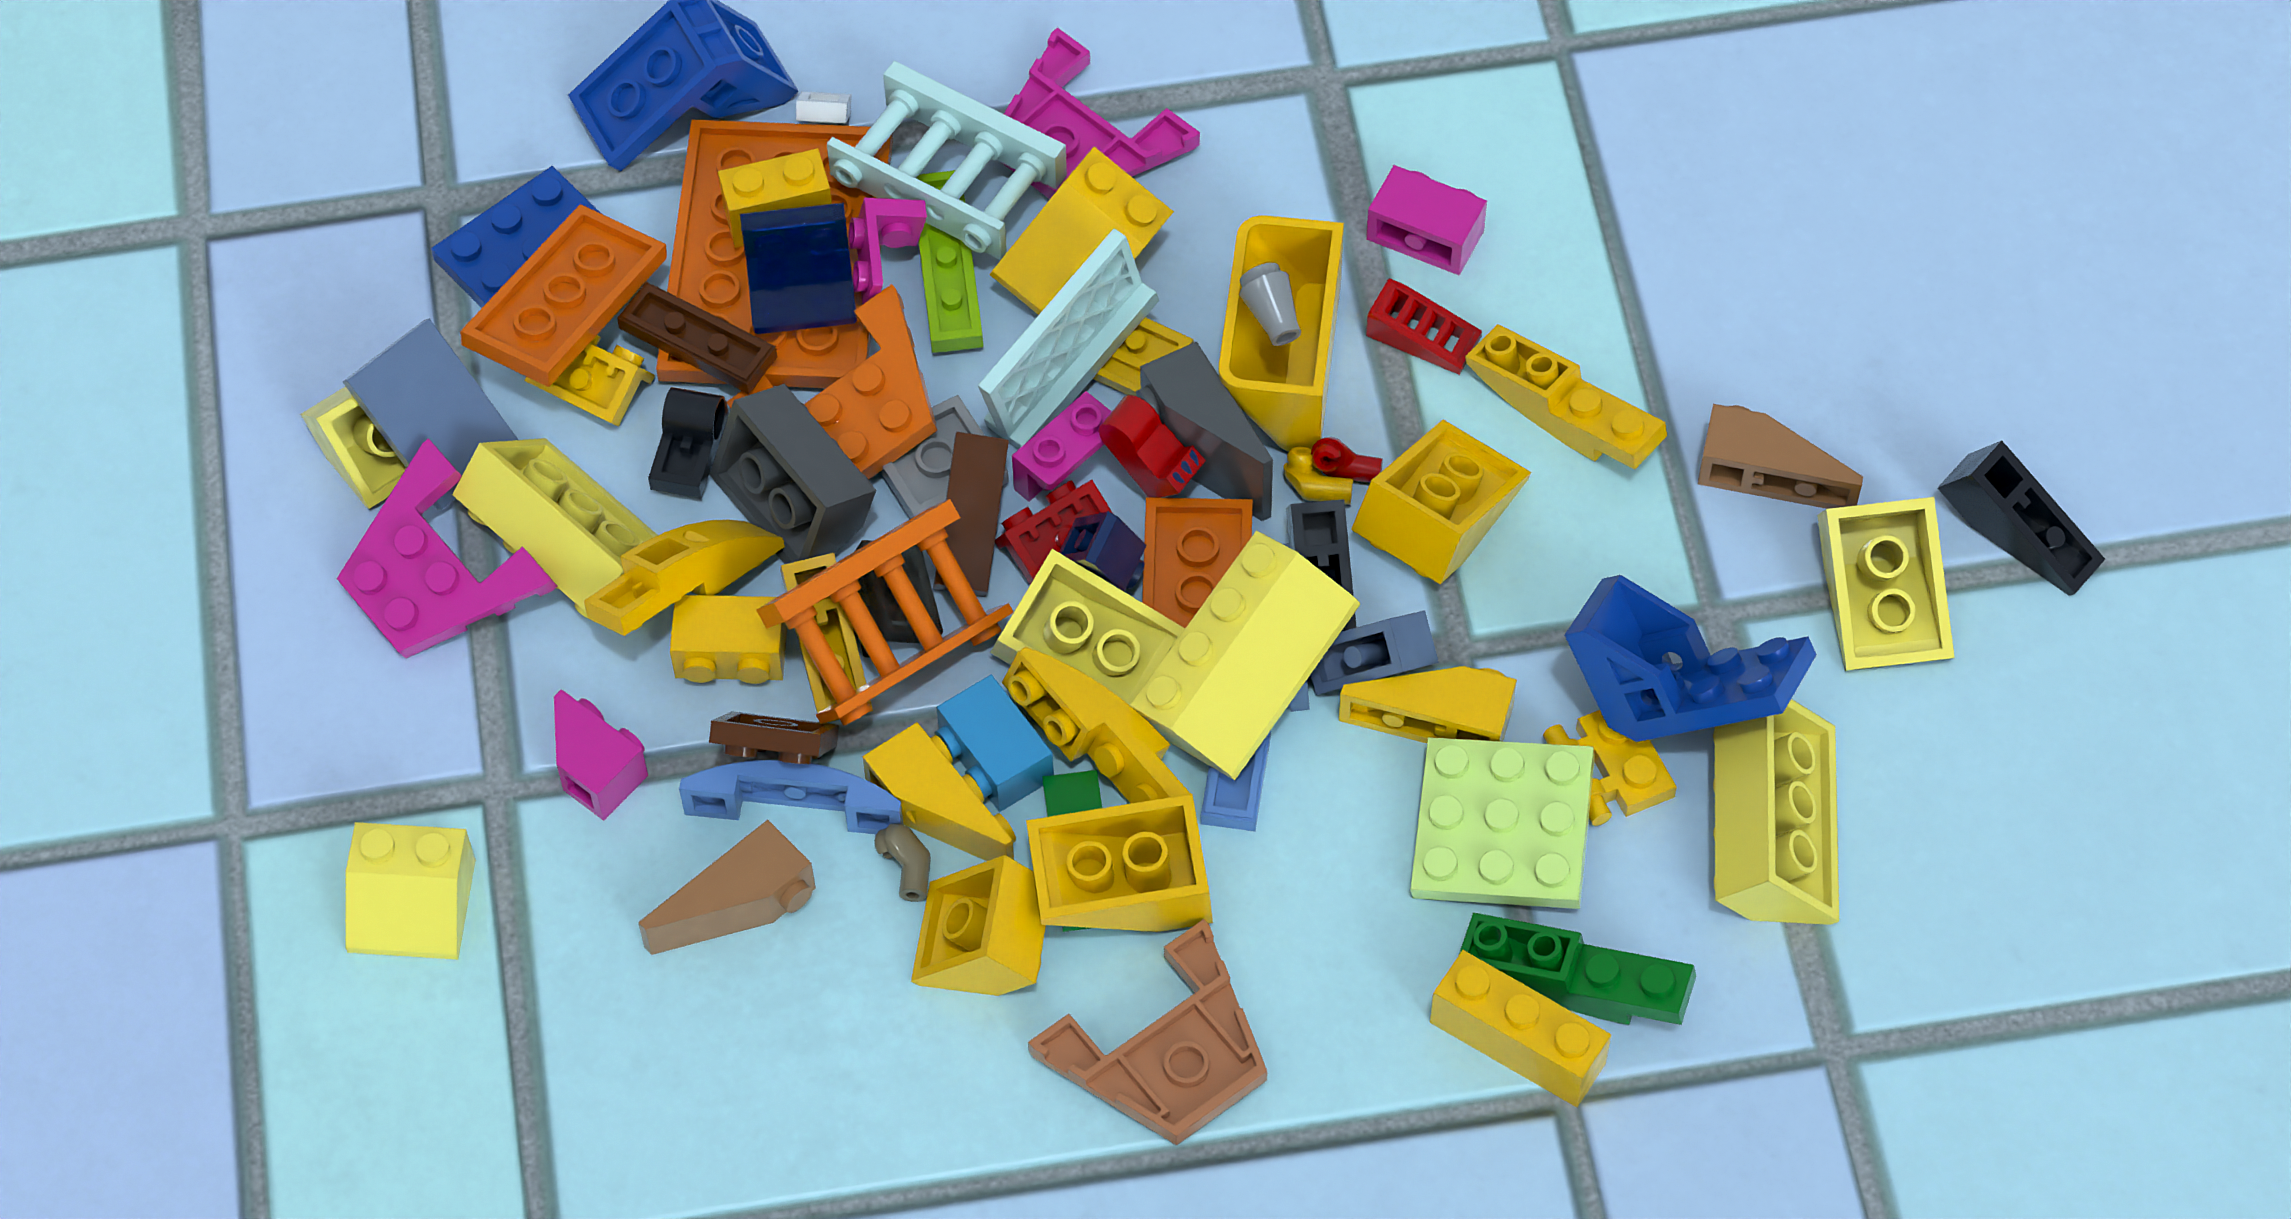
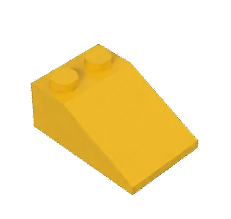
M1094 146L989 275L1039 315L1114 228L1127 237L1134 260H1136L1174 211Z
M1443 419L1371 480L1351 530L1367 539L1375 548L1386 551L1408 564L1419 575L1431 578L1441 584L1467 560L1528 481L1531 472Z
M1193 794L1026 820L1042 925L1160 932L1191 927L1203 919L1208 924L1213 923L1210 893Z

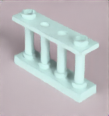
M893 61L883 74L886 106L888 107L855 148L834 137L828 141L827 151L830 175L834 176L842 185L849 188L856 187L876 198L925 200L926 223L962 240L967 247L975 252H985L1001 260L1007 253L1005 223L1002 222L1033 181H1040L1054 189L1059 187L1067 176L1066 145L901 63ZM904 118H913L929 126V130L897 169L874 158V155ZM947 139H955L973 148L941 190L916 179ZM990 160H997L1016 169L983 212L959 200Z

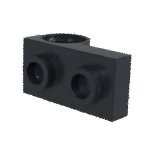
M675 387L669 389L662 412L663 433L648 477L650 490L702 498L728 415L727 401L724 396Z

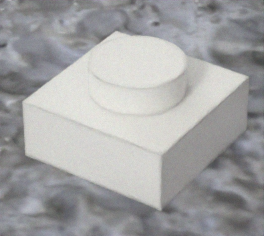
M802 91L796 100V121H808V124L838 125V123H847L851 114V94Z

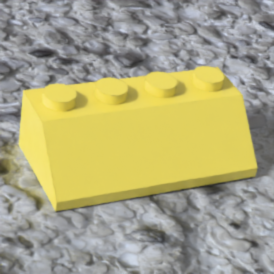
M546 438L479 443L452 494L468 508V515L473 520L488 526L503 539V545L508 551L514 554L523 546L557 584L556 588L560 589L575 602V609L586 618L588 617L584 600L624 574L620 556L639 544L658 536Z
M1256 530L1133 700L1130 707L1143 716L1169 743L1231 779L1236 780L1358 609L1360 602L1301 554Z
M1791 699L1782 714L1714 727L1715 778L1713 780V789L1715 792V827L1713 836L1715 841V877L1713 884L1715 901L1751 921L1825 925L1839 922L1835 726Z

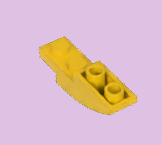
M1499 324L1465 356L1466 364L1506 402L1553 437L1593 461H1596L1604 453L1635 470L1667 437L1665 421L1582 380L1580 365Z
M729 519L708 520L664 532L620 556L624 574L584 600L587 617L625 636L641 627L644 622L669 605L678 602L690 591L697 595L711 596L722 592L728 585L753 568L760 566L766 559L784 548V540L782 537L747 521Z
M1029 647L1018 651L1001 683L1008 689L1014 701L1021 705L1043 729L1049 741L1056 745L1071 762L1087 753L1095 762L1098 770L1111 780L1130 804L1191 794L1162 762V758L1171 744L1143 716L1130 707L1128 703L1091 677L1054 657Z

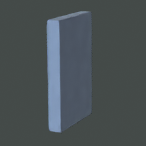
M430 318L423 320L343 381V384L406 468L422 443L428 438L461 475H463L479 443L518 440ZM457 484L433 504L437 510L443 509L456 499L452 494Z

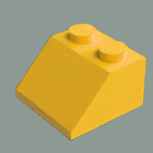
M1003 855L930 881L911 982L918 986L995 996L1036 984L1037 974L1041 967L1040 957L1046 925L1041 924L1034 871Z

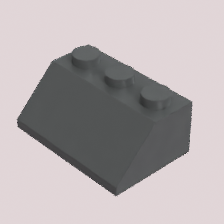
M785 384L733 401L709 475L751 524L783 538L785 547L776 554L784 564L830 553L835 554L863 528L877 490L841 450L838 443L828 435L809 413L807 407L796 398Z

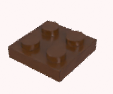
M731 711L711 720L709 743L723 744L724 754L757 757V752L770 750L779 752V761L811 764L812 759H820L822 754L837 747L839 725Z

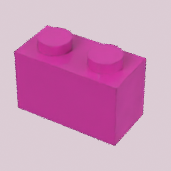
M1393 165L1368 209L1366 240L1460 276L1484 232L1487 200L1477 197L1468 190L1456 189L1432 180L1421 172L1409 171Z

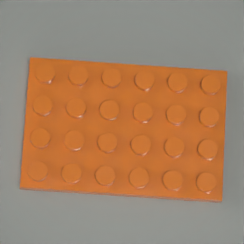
M691 119L667 292L776 346L777 358L764 374L772 386L785 384L787 387L827 388L869 358L871 335L854 312V310L862 305L861 292H855L853 289V268L855 261H858L857 249H850L848 231L851 218H858L864 198H876L856 187H846L838 182L834 176L830 175L827 143L834 137L855 148L871 127ZM893 134L890 135L874 155V158L888 165L891 163ZM818 148L830 186L835 225L735 248L723 207L718 171ZM659 349L656 366L658 381L727 384Z

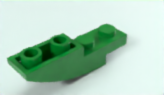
M1474 912L1459 952L1460 954L1462 950H1465L1568 1010L1625 1025H1630L1632 1016L1682 1025L1696 979L1693 964L1584 944L1581 932Z

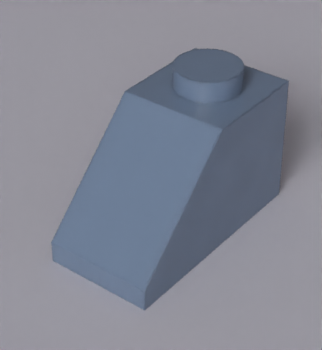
M1425 610L1340 632L1311 673L1316 695L1342 689L1345 684L1376 680L1439 663Z

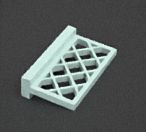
M1115 228L978 384V388L989 410V413L983 418L987 427L1003 439L1009 440V443L1017 449H1020L1074 401L1159 302L1156 291L1145 285L1141 280L1127 237Z

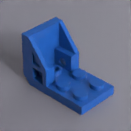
M669 0L568 94V97L608 165L622 171L691 106L714 118L783 105L798 92V89L756 22L718 0Z
M1622 575L1601 579L1564 635L1608 728L1635 742L1782 714L1817 655L1809 636L1792 640L1777 637L1762 643L1758 647L1739 651L1735 647H1729L1711 655L1693 618ZM1668 652L1680 656L1682 662L1673 664Z

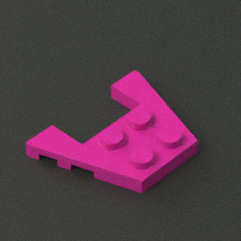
M1058 27L1047 40L1048 46L1040 59L1036 58L1030 68L1029 79L1020 94L1014 95L1004 112V115L1066 145L1067 176L1059 187L1094 146L1133 177L1194 150L1200 145V132L1168 108L1163 110L1136 135L1129 138L1065 91L1062 87L1090 64V51ZM1005 165V166L1008 167L1011 171L1015 172L1016 169H1014V168H1012V167H1010V166H1008V165ZM1033 181L1031 183V186L1048 199H1051L1059 189V187L1054 189L1040 181Z
M429 438L418 449L336 578L394 648L405 658L467 631V625L493 613L500 616L515 609V603L534 594H538L541 597L552 592L557 587V584L523 546L481 583L422 516L430 506L456 485L462 477Z

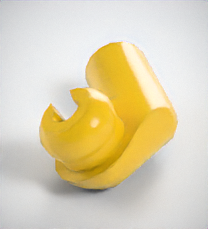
M1298 446L1288 452V462L1283 466L1285 477L1303 499L1313 502L1344 499L1345 505H1351L1353 479L1323 476L1312 462L1310 448Z

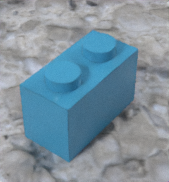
M992 674L936 707L939 729L935 731V735L940 737L945 743L952 759L957 757L966 768L965 774H969L975 780L984 798L988 797L999 813L1043 787L1042 776L1054 775L1052 751Z

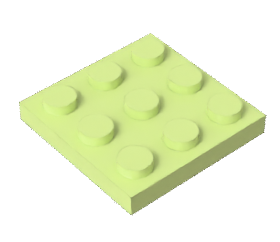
M1428 737L1410 889L1412 897L1415 899L1580 909L1595 760L1594 747Z

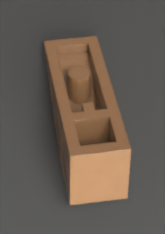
M1713 404L1698 485L1825 509L1857 505L1863 482L1862 475L1766 413L1751 411L1746 407L1738 405L1723 406Z
M766 820L638 922L644 948L653 955L774 923L786 912L793 913L799 910L811 897L812 891L816 889L812 863L769 820Z

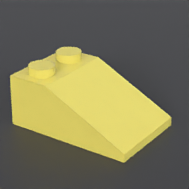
M1934 497L1830 508L1819 513L1817 518L1823 566L1845 671L1955 658Z
M1052 549L990 653L1011 665L1018 651L1029 647L1074 667L1131 705L1185 628Z

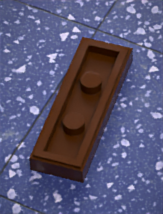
M645 282L617 317L619 329L747 394L752 391L777 358L776 346L648 282Z
M956 431L946 500L951 499L961 518L944 527L949 535L945 541L974 593L977 596L986 597L1009 440ZM936 569L933 589L948 591Z

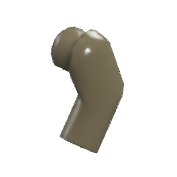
M889 824L887 828L879 830L874 840L875 849L878 854H883V857L886 859L894 857L902 866L899 896L906 901H923L927 897L931 860L930 852L909 827L902 824Z

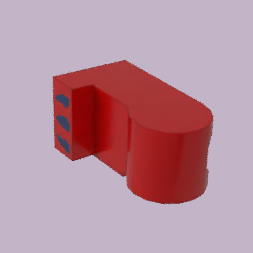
M1134 395L1125 396L1099 426L1098 432L1103 443L1148 497L1161 498L1179 494L1206 461L1193 445L1184 447L1168 427L1161 423L1155 409L1149 403Z

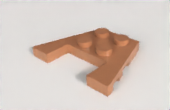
M1205 919L1164 946V958L1195 993L1108 1055H1104L1070 1014H1067L1028 1042L1029 1053L1036 1060L1175 1145L1184 1141L1267 1081V1068L1243 1008H1240L1230 983L1229 973L1224 961H1221L1214 943L1213 933Z

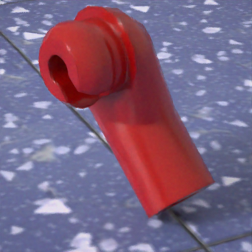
M1324 437L1318 440L1312 447L1311 454L1314 466L1329 477L1350 478L1353 481L1370 483L1373 478L1382 472L1383 458L1358 455L1335 437Z

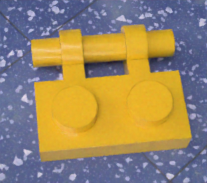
M1600 710L1577 718L1576 730L1581 739H1569L1563 726L1560 724L1549 727L1543 733L1547 744L1594 747V762L1603 776L1600 780L1597 778L1592 780L1589 819L1594 826L1601 825L1612 817V813L1606 803L1615 799L1623 814L1627 817L1675 797L1677 786L1650 739L1635 742L1608 728Z

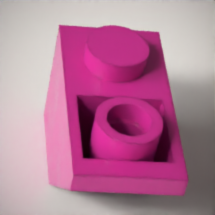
M561 689L554 696L556 765L563 791L604 821L648 777L643 754L645 748L641 741L629 730L621 728L617 731L605 722L602 713L585 698H580L577 701Z

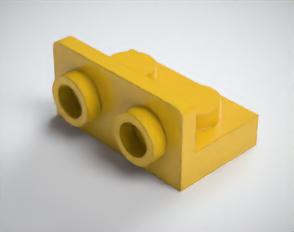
M596 335L550 387L528 377L525 378V382L619 427L641 380L651 384L655 375L640 368L645 358L619 345L615 346L612 354L597 347L601 337Z

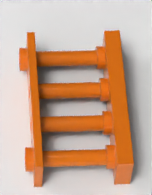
M951 499L926 509L756 609L766 629L785 622L789 630L795 628L836 702L815 714L820 724L840 719L844 726L857 720L872 710L868 703L870 699L969 639L973 646H976L992 638L1002 631L998 622L1014 613L1009 603L985 612L947 545L945 539L949 535L944 527L961 518ZM914 545H917L920 552L926 550L966 621V624L943 638L902 567V564L906 561L901 553ZM872 570L877 578L883 576L923 647V650L900 664L858 593V590L862 587L857 579ZM828 596L833 604L839 602L880 676L857 690H854L814 619V616L818 613L813 605Z

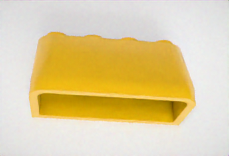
M1259 215L1244 221L1237 231L1219 359V378L1237 405L1279 447L1287 451L1298 446L1307 447L1312 450L1313 445L1322 439L1341 288L1344 223ZM1265 263H1277L1281 271L1288 273L1297 322L1301 329V335L1297 339L1281 346L1272 345L1268 334L1239 296L1242 289L1239 282L1241 276L1253 267Z

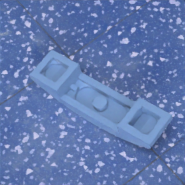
M779 760L736 762L689 775L681 779L679 786L684 814L690 816L739 820L742 802L745 801L844 811L848 832L877 834L879 830L887 828L889 824L904 825L901 801L892 794L854 774L819 764H795Z

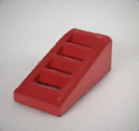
M1389 278L1369 310L1366 336L1460 375L1466 365L1465 356L1479 343L1482 337V330L1412 288ZM1393 311L1399 313L1396 319L1391 316ZM1411 319L1419 321L1414 330L1408 327ZM1432 327L1439 330L1433 341L1426 337ZM1451 335L1459 338L1452 352L1444 348Z

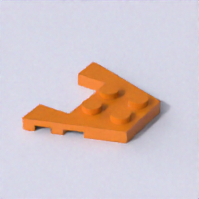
M893 284L854 310L861 323L881 349L804 404L809 413L828 435L838 443L841 450L868 479L882 471L884 465L891 461L893 463L938 431L924 377L919 369L914 351L915 345L911 330L907 325L903 311L905 309L903 301ZM763 375L749 394L741 391L729 399L727 404L731 408L735 399L773 388L766 376Z

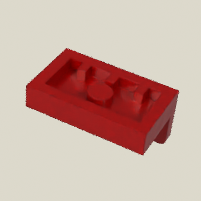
M1092 479L1078 488L1070 480L1045 496L1050 505L1033 515L1030 508L1026 507L1001 523L1006 532L995 539V544L999 550L1005 546L1007 547L1030 585L1052 549L1057 552L1060 551L1075 518L1107 511L1113 514Z

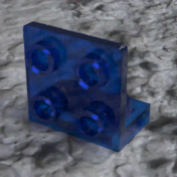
M844 203L740 214L747 264L752 325L755 334L856 323L857 315L854 312L856 305Z

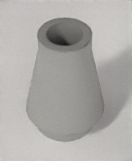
M1277 263L1261 264L1245 272L1239 280L1242 287L1239 296L1268 334L1272 345L1281 346L1297 339L1301 335V329L1297 322L1288 273L1281 271Z

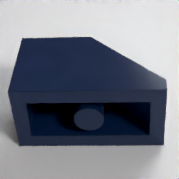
M1107 511L1075 518L1059 553L1125 592L1126 588L1128 590L1133 588L1143 572L1145 562L1140 558L1147 545L1118 516Z

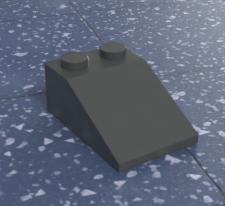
M1197 341L1140 366L1141 389L1136 391V396L1149 403L1155 409L1161 423L1168 427L1184 447L1193 445L1206 460L1191 479L1224 499H1253L1252 516L1261 521L1271 518L1273 459L1228 389L1222 384L1219 375Z

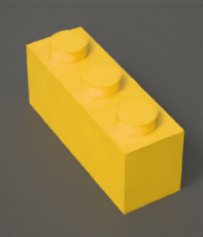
M1465 950L1461 951L1433 992L1431 1024L1575 1107L1579 1106L1606 1065L1612 1034Z

